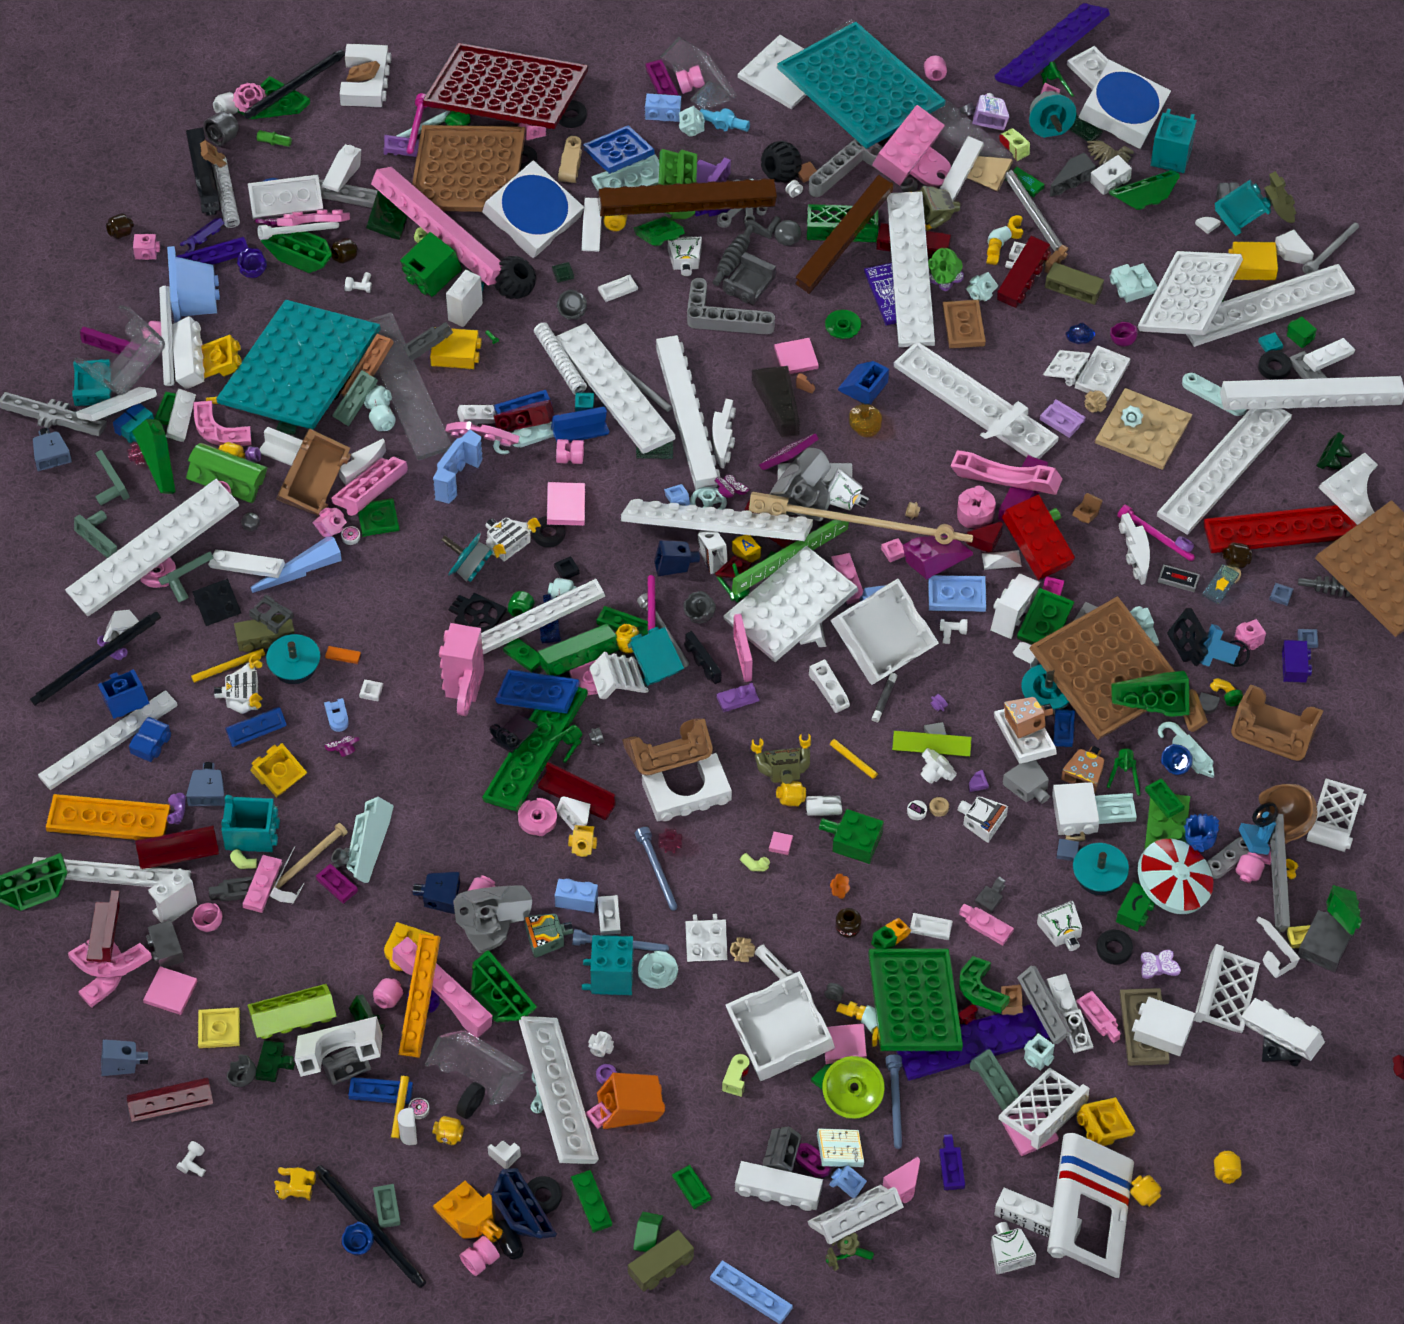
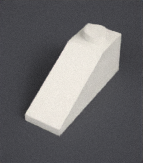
M345 144L337 153L322 187L339 192L359 169L361 149Z

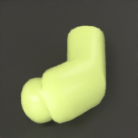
M419 227L415 231L414 240L418 243L428 233Z
M233 850L230 854L231 861L239 869L257 868V859H246L240 850Z
M745 853L740 858V861L751 871H765L769 868L770 861L766 857L760 858L759 861H754Z

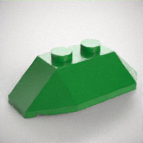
M1169 170L1110 190L1109 194L1128 206L1141 210L1147 205L1159 204L1161 200L1167 199L1180 175L1173 170Z
M308 232L272 235L269 239L261 240V243L278 261L307 273L322 269L332 257L326 239Z
M62 853L0 875V902L21 911L57 898L68 873Z
M489 950L473 962L471 993L493 1015L492 1018L495 1022L519 1021L522 1016H528L537 1008Z

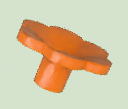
M837 874L835 879L831 881L830 888L832 889L833 896L843 899L850 890L849 878L847 876Z

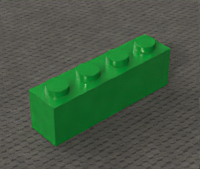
M604 624L538 651L540 665L547 675H560L597 660L603 652H607L609 655L619 651L616 640L617 635L608 624Z

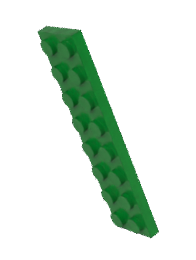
M578 687L567 714L539 709L534 710L529 720L537 724L538 727L520 744L518 749L512 753L509 752L482 797L484 802L512 811H519V808L524 803L562 737L552 743L549 740L568 729L588 695L587 689Z

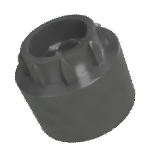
M218 112L205 120L203 124L207 138L217 146H222L234 139L239 129L236 118L226 112ZM223 137V139H222L223 141H219V142L216 141V140H218V139H220V138Z

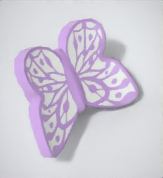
M1164 950L1156 956L1150 952L1142 953L1141 961L1144 963L1141 972L1142 978L1149 979L1164 973L1171 976L1179 975L1181 969L1178 963L1172 960L1173 951Z

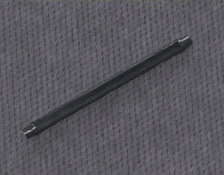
M342 49L333 52L316 65L249 107L244 112L245 117L249 119L252 116H256L340 61L345 56V52Z
M157 611L147 615L133 627L127 629L94 654L61 675L54 682L35 693L36 695L30 698V701L34 706L44 702L130 642L137 635L156 624V621L161 616Z
M322 1165L316 1167L315 1172L318 1174V1178L334 1193L337 1199L358 1222H362L370 1227L374 1240L411 1282L422 1288L426 1284L422 1274L406 1259L404 1254L377 1224L372 1221L369 1215L340 1185L330 1171Z

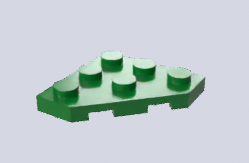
M269 76L259 86L265 90V94L268 96L285 84ZM294 90L249 119L300 114L310 104V98ZM238 109V113L244 115V112H241Z

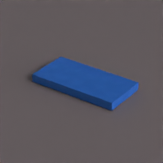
M508 669L495 701L498 704L567 714L580 682L579 679Z

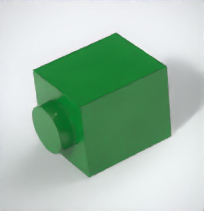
M1302 316L1289 323L1287 337L1299 347L1304 348L1315 340L1317 329Z

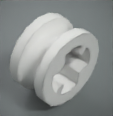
M793 180L786 186L785 191L790 197L794 198L801 194L803 186L797 180Z

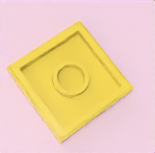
M239 1008L198 1010L199 1048L240 1046Z

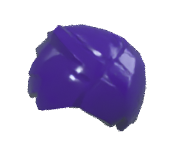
M247 248L245 251L240 252L237 259L240 273L248 278L261 276L267 268V261L263 253L257 248Z

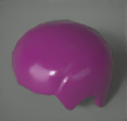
M1120 322L1111 327L1110 337L1117 346H1130L1137 338V328L1129 322Z

